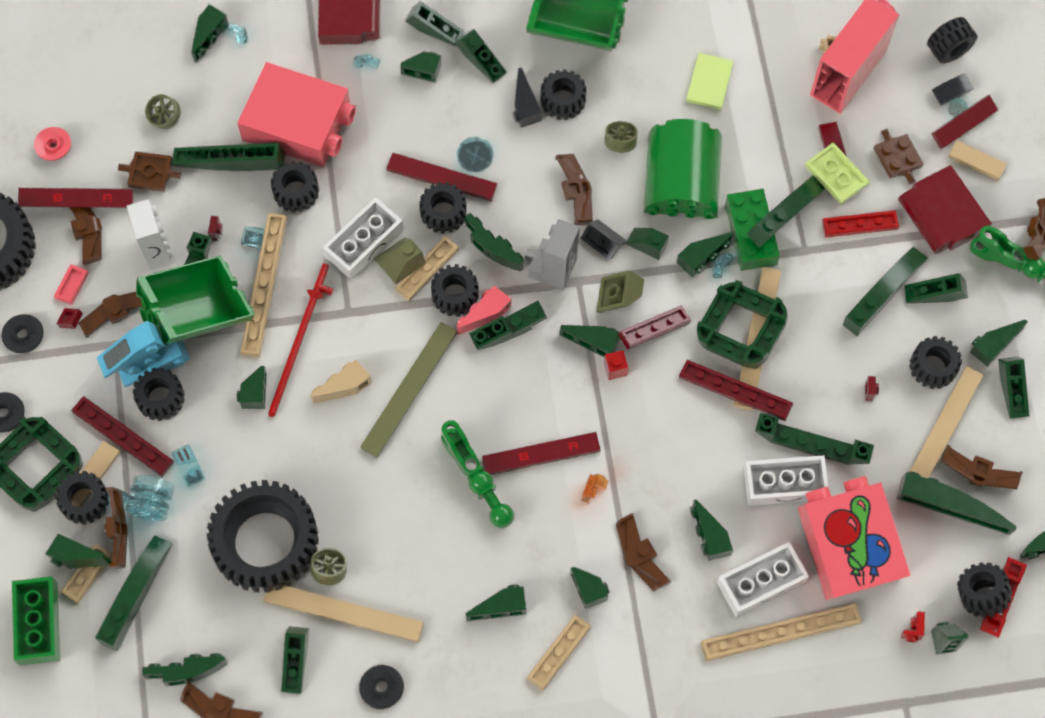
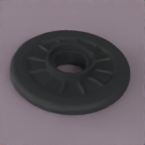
M28 314L16 315L10 318L3 326L1 333L2 342L12 352L27 353L34 350L41 343L44 330L41 322L36 317ZM20 330H27L25 337H18L17 334Z
M9 392L0 393V409H8V414L0 417V433L15 429L20 424L19 421L23 419L25 413L22 400Z
M376 665L369 668L363 674L359 684V691L363 701L370 707L387 709L394 706L402 697L404 682L402 676L395 668L388 665ZM385 682L387 684L386 691L378 692L376 690L377 683Z

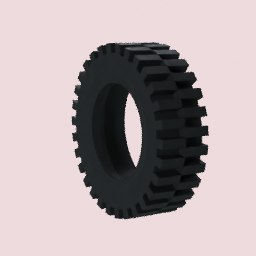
M0 193V220L4 223L7 232L5 244L0 250V286L4 285L5 288L10 287L8 281L12 279L16 283L19 280L17 274L20 273L23 276L26 273L24 266L30 267L31 261L29 258H34L35 253L33 249H36V243L34 241L35 234L19 204L17 202L14 203L13 199L9 196L5 198L4 194Z
M262 480V486H258L256 481H251L252 487L247 488L244 483L240 485L242 491L237 493L234 488L230 491L231 498H228L226 495L221 498L223 506L219 503L216 504L215 510L217 514L211 513L210 519L212 523L207 525L209 531L207 533L208 548L219 571L223 573L228 581L231 579L233 585L238 587L240 584L242 589L246 591L251 587L253 592L259 593L260 588H263L265 593L270 592L271 586H274L275 590L278 591L281 590V583H285L286 587L292 585L291 578L298 581L301 578L299 572L306 573L309 570L307 563L311 564L312 554H315L318 550L316 544H319L318 528L311 507L306 503L302 495L299 497L297 490L293 488L290 491L289 486L284 483L280 488L277 481H273L272 486H269L267 480ZM261 513H272L283 517L291 525L294 532V543L290 553L281 561L265 567H255L242 560L235 546L236 535L241 525L250 517Z

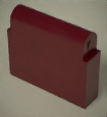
M319 0V45L363 44V41H375L380 38V0Z
M952 165L914 183L910 190L904 192L898 198V201L934 254H938L948 248L952 251L978 237L979 231L984 226L992 225Z

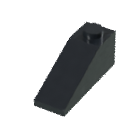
M522 67L518 68L514 112H512L515 122H519L521 128L542 120V112Z

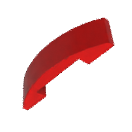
M1008 557L1003 570L1008 576L1012 591L1011 598L1013 600L1027 565ZM1008 603L1007 609H1002L1003 612L1001 614L996 613L994 617L988 615L986 618H983L979 630L999 638L1011 603Z

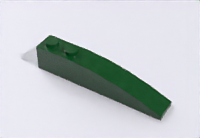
M279 143L174 148L172 165L219 171L277 170V167L284 166L286 153Z
M812 175L762 218L747 235L760 248L825 190L824 186Z
M912 247L847 314L843 326L858 336L923 265L928 257L915 247Z
M906 472L901 478L896 498L898 500L1004 534L1011 535L1016 531L1017 526L1000 513L965 492L940 483L938 479L921 477L917 472Z
M155 535L153 536L125 580L95 637L100 644L115 651L119 650L173 544L172 542Z

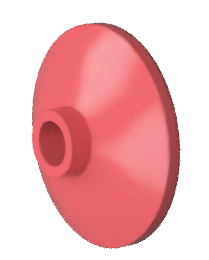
M49 127L42 130L34 140V149L37 155L48 161L61 159L71 148L69 134L59 127Z

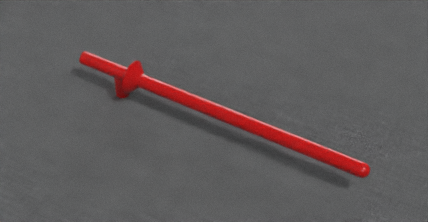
M322 263L313 290H306L310 299L269 408L268 415L270 417L276 415L317 300L324 298L322 293L331 296L333 288L323 285L329 269L328 264Z

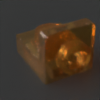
M590 474L581 501L589 503L590 498H595L598 487L607 489L609 481L603 475Z

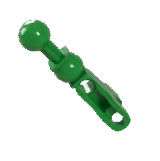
M984 226L979 231L978 237L974 238L970 243V251L983 260L999 262L1011 269H1018V272L1022 270L1024 275L1031 279H1037L1036 282L1038 283L1043 278L1045 279V260L1041 257L1039 260L1028 259L1023 247L1010 241L1002 231L992 226ZM985 233H990L992 239L987 238L985 236ZM979 243L985 248L980 250L976 247V244Z
M454 420L446 421L441 428V440L446 450L455 460L463 474L467 476L470 489L475 494H478L479 500L484 498L491 509L489 514L491 523L498 528L510 526L514 520L513 509L509 505L501 503L495 495L496 485L492 476L484 471L483 466L480 467L479 459L459 424ZM474 463L476 468L468 470L466 464Z

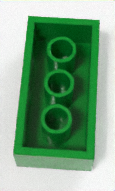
M764 188L727 194L725 207L731 232L733 233L740 270L777 265L780 253L775 234L760 248L747 235L769 213Z
M53 576L12 581L14 661L19 666L60 661L58 582Z

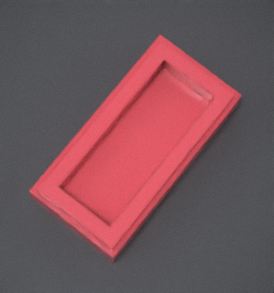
M70 264L54 298L72 305L89 274L88 271Z

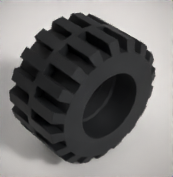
M958 17L938 27L928 39L927 46L939 63H948L968 52L975 44L978 35L966 18Z
M563 69L562 72L555 70L554 74L552 72L549 73L548 77H545L541 84L540 100L546 113L549 112L551 117L556 116L558 120L560 118L568 120V117L572 119L575 117V114L579 115L586 103L587 88L585 81L581 79L579 74L574 75L572 70L570 72H567V69ZM564 90L570 92L573 96L567 99H560L554 94Z
M291 161V164L283 163V167H277L278 172H273V178L270 181L274 200L279 207L283 206L285 211L290 209L294 213L295 210L303 212L302 209H309L310 204L314 205L316 203L315 199H318L319 185L315 171L310 169L308 164L304 166L303 162L300 161L298 164L295 161ZM292 182L305 184L301 190L296 192H290L285 189Z
M437 182L436 186L432 184L430 189L426 188L424 190V194H421L420 197L421 201H419L423 224H426L429 230L433 228L435 233L441 231V234H445V231L451 233L454 228L456 230L459 229V224L463 225L464 218L467 215L466 198L464 194L462 195V190L460 188L457 189V186L454 184L450 186L449 182H445V184ZM439 203H449L453 206V209L447 213H438L433 210L434 206Z
M454 264V267L447 265V269L443 267L439 269V273L436 272L434 279L431 281L432 301L437 309L440 308L441 313L447 312V316L455 314V317H459L460 313H463V315L467 314V310L475 302L477 303V298H479L477 277L473 275V271L470 269L467 271L465 266L460 268L459 264ZM455 284L466 289L462 295L457 297L449 296L444 292L448 286Z
M933 336L932 339L928 337L925 338L924 342L921 341L910 358L909 368L912 370V376L917 377L915 381L918 383L921 381L924 387L929 385L930 389H934L935 386L938 389H941L944 385L945 387L948 386L955 379L961 368L962 360L960 358L962 355L961 352H957L958 347L956 345L953 346L951 340L945 341V337L938 339L937 336ZM936 356L944 362L945 368H932L927 363L926 357Z
M151 368V372L146 370L144 371V376L139 375V382L135 381V389L132 391L133 398L138 409L145 417L148 416L151 420L157 418L158 421H162V418L165 417L168 420L170 415H177V409H182L181 403L185 401L183 397L185 393L180 380L172 371L167 370L165 372L164 368H159V370ZM159 387L169 389L168 395L163 400H149V395L154 389Z
M75 471L73 476L71 474L66 475L68 479L60 481L62 485L61 487L57 486L58 494H55L57 507L69 521L72 520L76 524L80 522L82 525H85L87 521L90 523L95 522L94 518L96 517L99 520L102 517L100 514L102 512L105 513L107 510L105 506L109 505V500L107 499L109 494L106 492V487L101 479L93 473L89 474L87 471H82L81 474L79 471ZM78 490H92L93 497L87 505L83 507L72 505V497Z
M980 562L979 565L975 566L973 564L970 569L966 568L964 570V574H960V580L957 581V589L962 605L968 613H973V616L976 617L981 615L982 618H986L988 615L994 617L996 613L1001 614L1003 612L1002 609L1008 608V603H1011L1012 591L1008 576L1003 569H1000V566H992V563L989 562L987 564ZM983 587L993 588L991 591L986 593L976 592Z

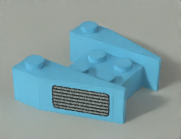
M149 321L127 332L96 357L104 378L119 372L124 387L133 385L135 381L139 382V375L144 376V371L146 370L151 372V368H156V370L164 368L166 372L167 370L181 367L186 361L190 360L183 341L164 346L157 326Z

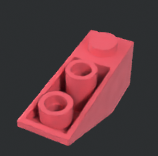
M493 286L490 290L487 289L483 293L482 299L471 306L469 313L458 320L457 333L459 335L503 316L511 308L512 299L496 286Z

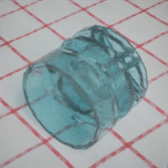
M137 475L134 477L131 491L136 495L128 497L130 503L126 505L125 510L131 515L142 519L165 521L168 515L166 511L170 507L166 501L172 499L175 487L172 483L161 478Z

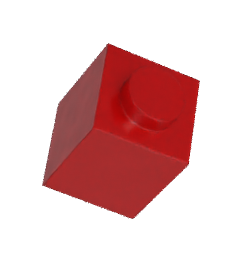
M624 350L605 354L604 365L608 380L627 376L628 364Z

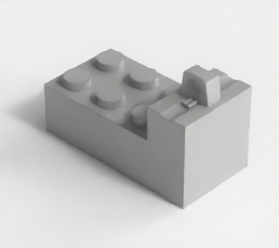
M558 219L556 225L552 224L550 228L549 240L543 238L537 251L527 249L525 260L532 262L529 268V278L564 290L578 258L579 226Z

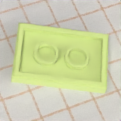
M698 53L686 102L722 110L734 61Z
M834 143L805 163V167L840 205L870 183Z

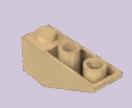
M354 360L352 363L348 362L343 366L342 371L331 375L324 385H319L312 391V402L319 403L356 395L372 383L371 376L357 360Z

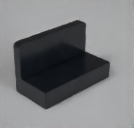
M598 219L589 223L580 239L608 260L612 259L618 248L627 241Z

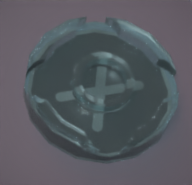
M480 137L465 139L457 149L458 163L467 171L481 172L487 169L493 161L494 153L492 146L487 140L480 139Z

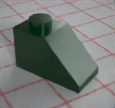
M423 51L401 62V75L436 83L442 65L441 55L435 52Z
M634 228L626 245L660 260L668 245L669 236L654 228Z
M260 366L240 384V391H237V402H240L242 409H265L267 380L265 366Z
M577 567L570 568L571 577L585 609L608 600L610 591L606 582L603 583L600 577Z

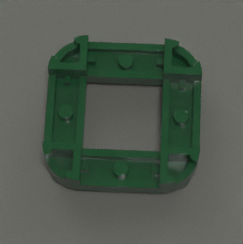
M735 280V282L727 283L723 286L720 285L703 319L697 324L698 342L704 349L743 367L757 369L768 359L785 329L788 321L787 309L780 298L776 297V299H773L743 285L742 281ZM734 304L767 318L752 345L747 346L718 333Z
M41 416L27 419L24 417L19 421L20 425L0 443V488L20 507L32 512L46 506L55 497V494H58L56 488L57 486L61 487L60 481L68 479L66 476L68 474L73 476L75 471L80 472L83 466V461L77 448ZM36 439L60 462L32 489L8 465Z

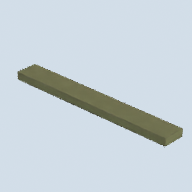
M440 322L360 446L362 450L378 458L457 335V330Z

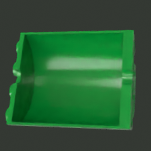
M534 0L526 32L612 51L616 49L617 42L619 43L621 27H623L625 21L626 7H624L625 2L628 3V0Z
M693 119L667 120L666 124L661 126L656 124L651 128L648 139L644 213L650 215L667 214L671 217L677 216L678 213H683L688 218H718L722 135L717 128L712 129L710 124Z
M221 255L140 276L136 280V296L141 298L142 307L139 308L142 320L143 322L149 321L157 326L164 346L246 323L254 317L253 308L246 301L244 292L240 289L237 290V280L232 276L228 263L223 260Z

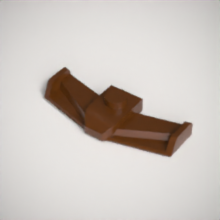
M574 154L557 155L555 159L559 162L568 179L561 183L565 199L574 200V225L589 224L593 222L591 184L587 180Z
M1045 198L1037 200L1039 207L1038 216L1031 217L1027 227L1028 235L1032 238L1027 246H1024L1023 250L1028 259L1039 260L1045 250Z
M70 208L77 219L70 221L76 241L82 239L83 265L102 260V225L100 219L96 217L91 208Z
M136 292L119 296L112 294L104 298L100 306L79 322L85 337L88 338L91 333L108 320L113 325L129 317L127 310L142 307L141 298L136 296Z
M950 445L946 446L941 460L942 463L967 478L970 484L978 487L992 486L1018 489L1023 473L1022 471L992 469L993 461L976 455L973 461L952 449Z
M108 487L105 490L109 493L112 517H106L104 531L107 538L113 539L112 563L109 564V568L123 569L126 568L128 536L123 494L120 489Z
M631 513L621 518L616 523L624 553L623 558L628 567H631L653 592L670 584L672 581L652 561V559L657 557V553L649 539L640 540L634 514Z
M189 681L186 683L181 694L180 701L202 718H261L263 712L232 708L235 700L215 692L213 699H211Z

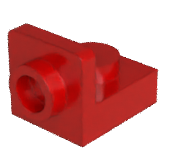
M917 611L914 617H911L910 629H913V631L903 630L901 633L902 639H906L907 642L911 643L922 640L925 628V612Z

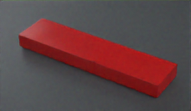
M896 210L822 218L825 238L899 229Z

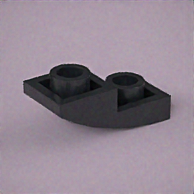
M964 73L931 90L939 104L943 106L956 97L960 98L974 90Z

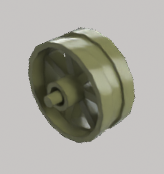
M158 94L153 96L146 104L145 115L150 124L160 129H169L178 123L181 109L175 99L165 94ZM164 99H169L170 101L164 106ZM173 104L174 110H169L170 106ZM159 116L158 122L155 123L153 118ZM163 118L166 119L167 123L162 124Z
M614 121L606 127L604 143L612 151L620 153L629 152L637 146L638 130L632 123Z
M334 548L318 550L311 559V576L319 584L326 586L340 583L347 573L345 555ZM317 564L321 567L315 568L314 565Z

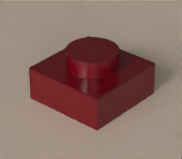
M211 216L208 235L212 241H218L219 235H222L223 224L220 223L218 216Z
M64 308L56 324L60 328L75 329L83 313L80 309Z
M868 376L865 382V401H873L875 395L879 393V383H876V376Z

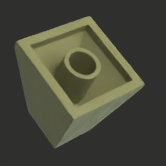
M406 237L374 258L395 284L426 264L422 251L412 239Z
M631 271L602 277L596 312L602 313L627 307L642 297L644 279Z

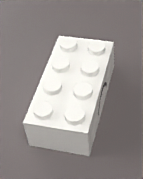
M375 197L322 247L324 257L352 280L404 230L403 221Z
M149 199L127 205L137 242L149 270L172 264L170 257L173 254L156 206H151Z
M825 456L746 461L743 468L748 506L808 502L805 493L829 487Z
M788 542L719 576L717 584L737 618L805 584L809 575L791 543Z

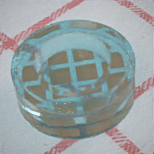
M960 98L953 99L948 106V112L953 117L967 109V103Z

